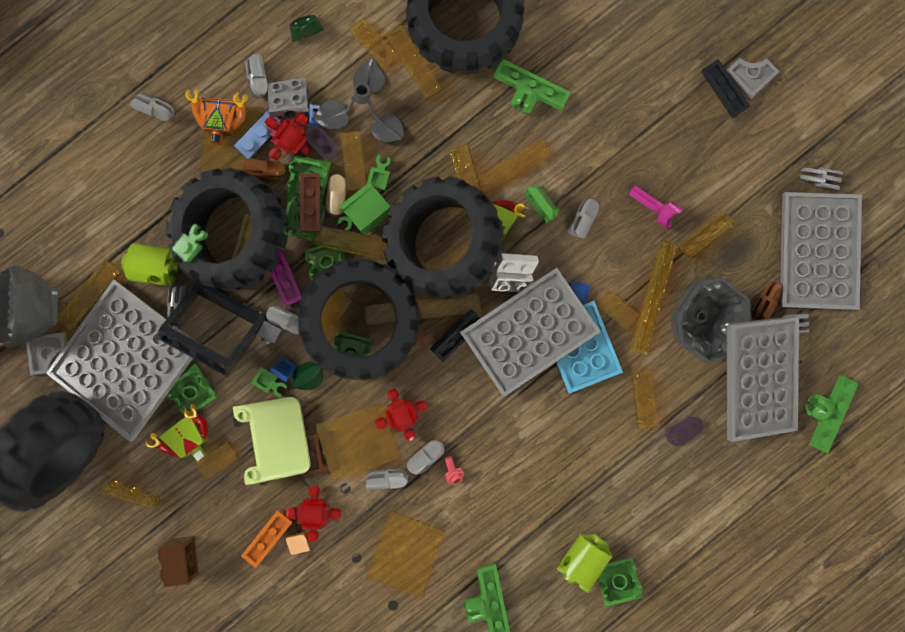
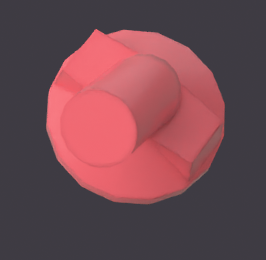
M448 456L445 458L448 472L445 473L447 483L458 484L463 480L464 472L461 468L455 469L452 456Z

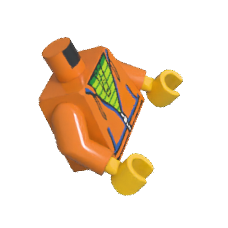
M195 88V96H192L188 89L185 96L191 101L190 105L198 125L205 132L212 133L211 143L221 145L223 143V134L233 135L234 131L238 130L245 121L244 103L248 99L246 94L242 96V100L239 99V92L233 96V100L200 97V100H197L199 90Z

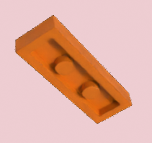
M278 509L241 557L256 568L292 524L293 520L287 518L286 514Z

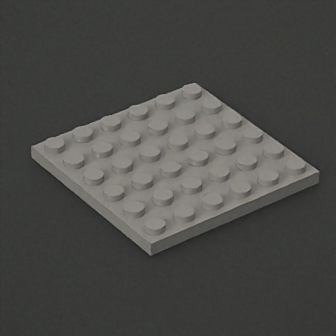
M113 279L46 374L68 392L77 394L100 413L101 418L128 441H134L193 358L158 340V329L167 318L118 280ZM173 326V329L193 339L178 326Z

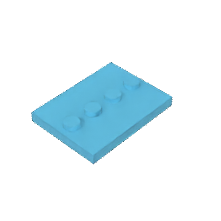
M595 301L583 306L601 332L556 362L569 394L623 373Z

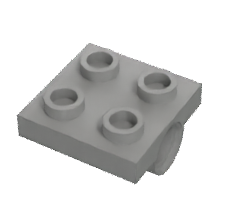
M305 78L267 83L269 114L271 117L282 116L285 121L287 119L295 121L294 118L299 113L309 112L307 82Z

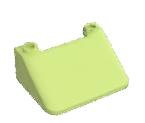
M296 397L273 399L233 407L234 416L239 422L250 421L257 466L250 467L245 471V485L303 474L310 469L311 462L302 407Z

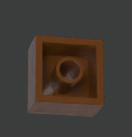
M195 536L173 538L159 547L158 560L161 561L162 566L160 578L164 582V587L189 584L199 574Z

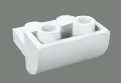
M502 253L499 262H494L490 269L492 272L489 277L491 290L521 292L530 286L533 282L532 273L539 263L538 257Z

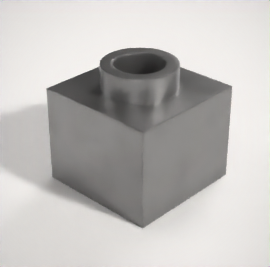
M264 321L257 335L262 337L261 341L271 345L272 342H279L285 330L268 321Z

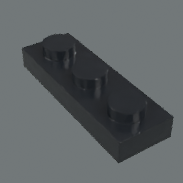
M719 59L701 71L732 119L750 107Z
M470 309L430 350L444 362L465 341L460 332L481 318Z

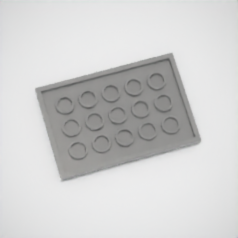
M783 193L780 279L783 289L780 296V307L860 310L862 195Z
M555 268L460 333L502 396L505 397L601 331L558 268Z
M790 316L727 324V440L735 442L798 431L799 317Z

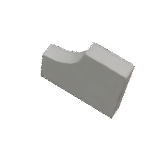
M739 58L726 70L734 83L749 99H752L780 72L767 58L758 63L746 62Z
M66 332L42 335L26 343L30 376L46 374L67 344Z

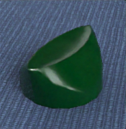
M315 15L300 17L289 25L292 42L324 30Z
M315 362L302 363L294 373L293 387L300 390H313L317 388L323 380L322 368Z

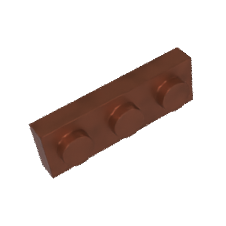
M300 173V232H320V173Z

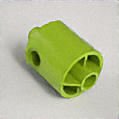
M132 243L127 253L123 254L121 261L127 280L173 287L175 273L180 270V262L174 261L171 251L167 247Z
M580 533L557 570L564 574V578L572 584L577 582L582 590L589 593L613 555L603 538L596 534L584 535Z

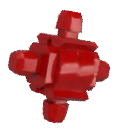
M303 113L298 114L294 118L295 121L287 119V121L280 119L278 121L271 116L265 120V125L272 130L269 135L273 137L271 142L275 147L270 149L268 156L273 160H278L282 156V152L287 155L290 152L294 154L300 153L305 157H308L311 153V148L305 144L308 140L304 137L306 132L301 128L302 126L305 127L308 122V117Z
M395 388L387 391L388 398L392 403L388 404V410L384 411L386 417L383 418L382 416L375 421L377 429H383L387 427L386 425H390L391 430L395 428L398 432L404 430L403 435L407 441L415 439L416 435L411 427L416 425L414 420L419 419L417 412L422 413L427 410L426 402L421 400L413 405L411 400L406 402L405 397L399 399L400 395Z
M310 486L308 493L310 498L303 499V503L298 504V509L297 507L286 509V517L289 519H296L297 517V522L302 524V529H309L307 531L308 541L316 542L319 538V531L317 530H322L325 524L329 523V518L331 520L340 519L341 509L332 508L330 510V503H325V498H319L321 495L320 487Z

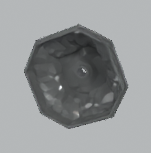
M13 265L0 271V346L12 347L22 345L42 336L50 327L57 324L58 301L56 287H50L35 272L28 271L18 265Z
M722 276L694 282L682 291L681 298L677 300L676 307L671 314L670 323L676 342L704 363L727 358V324L751 322L750 301L746 295Z

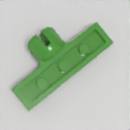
M504 59L500 62L493 77L516 89L511 105L515 110H518L521 103L524 104L521 111L524 114L530 113L537 101H542L562 111L571 93Z
M839 375L829 398L815 394L807 400L814 404L813 407L808 404L805 405L807 414L818 420V425L809 446L824 453H829L859 383Z
M493 563L476 568L480 595L464 601L467 619L470 623L486 620L489 632H510L496 564Z

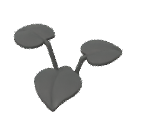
M374 58L362 64L354 73L352 79L354 96L351 97L347 109H345L341 101L328 100L320 106L317 113L313 116L314 120L322 127L338 130L349 123V117L346 113L350 111L355 101L361 105L367 103L374 119L377 121L371 127L372 135L376 140L390 143L400 141L404 136L403 126L395 115L384 113L379 119L372 105L370 92L379 91L385 82L384 74Z

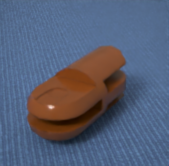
M244 159L243 171L257 178L278 180L285 175V166L279 161Z
M771 281L767 284L751 310L752 317H756L759 320L770 319L782 294V284L776 283V281Z

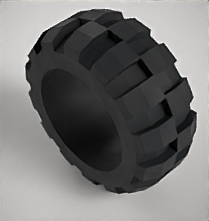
M407 0V7L405 9L408 31L412 42L417 45L419 53L429 63L435 62L440 65L441 70L454 73L455 70L465 71L466 75L479 73V69L484 67L491 69L502 62L506 53H511L522 30L525 9L524 0H493L500 14L497 25L487 35L471 41L449 38L436 28L430 18V11L436 0Z
M218 168L201 173V180L196 178L189 180L181 188L184 192L181 197H174L169 208L170 211H173L171 221H166V236L172 238V243L168 247L174 261L181 263L180 268L192 280L200 281L205 286L224 290H239L243 286L250 287L264 279L263 273L266 271L272 272L281 259L277 257L280 248L286 249L288 235L284 234V226H288L289 223L286 209L280 207L281 198L272 187L266 185L264 180L234 168H226L223 171ZM242 197L248 205L252 218L251 235L245 248L235 258L224 263H218L210 254L205 239L198 242L202 248L191 262H186L172 250L184 233L190 235V229L193 225L200 226L197 232L198 235L205 231L211 213L222 202L230 198Z
M439 176L422 180V186L417 188L413 184L402 193L404 199L398 205L393 203L387 214L391 218L390 223L383 226L382 241L387 245L383 253L387 265L397 272L395 277L402 284L407 281L415 292L436 299H449L453 295L461 297L474 290L473 286L481 282L483 284L492 274L490 269L494 262H499L503 247L500 246V241L504 237L503 224L498 218V210L491 200L475 185H470L464 179L451 176L445 180H442ZM457 207L467 210L472 223V238L465 254L458 262L448 268L436 271L425 270L420 264L415 250L416 235L421 224L429 215L443 208Z
M365 258L345 259L333 263L327 269L320 271L311 280L305 292H303L298 305V333L309 356L330 374L359 381L380 377L398 367L407 358L410 350L415 345L419 334L420 320L419 305H417L415 300V293L407 281L402 284L395 277L397 272L387 264L383 265L375 262L373 259ZM350 284H366L377 288L389 299L395 313V327L388 343L378 352L365 357H352L340 353L330 345L322 329L321 317L325 303L335 291Z
M51 391L47 396L42 394L31 400L30 404L24 408L21 407L11 415L3 427H0V504L10 510L28 512L30 509H37L45 505L50 499L56 498L65 491L66 487L82 474L84 468L96 455L97 448L102 444L105 426L100 413L77 394Z

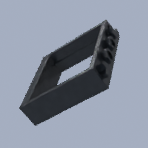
M197 281L159 327L158 340L228 377L257 338V333L263 322L266 321V316L260 311L246 306L245 303L231 298L227 293L202 285L200 281ZM199 295L253 324L229 358L173 329V326Z

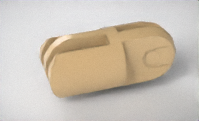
M335 174L328 181L326 210L330 216L338 217L343 213L340 205L346 200V180L342 175Z

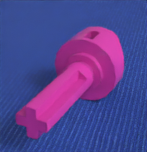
M636 185L629 193L630 196L657 213L658 219L656 222L667 230L672 227L673 215L684 210L673 201L664 206L663 203Z

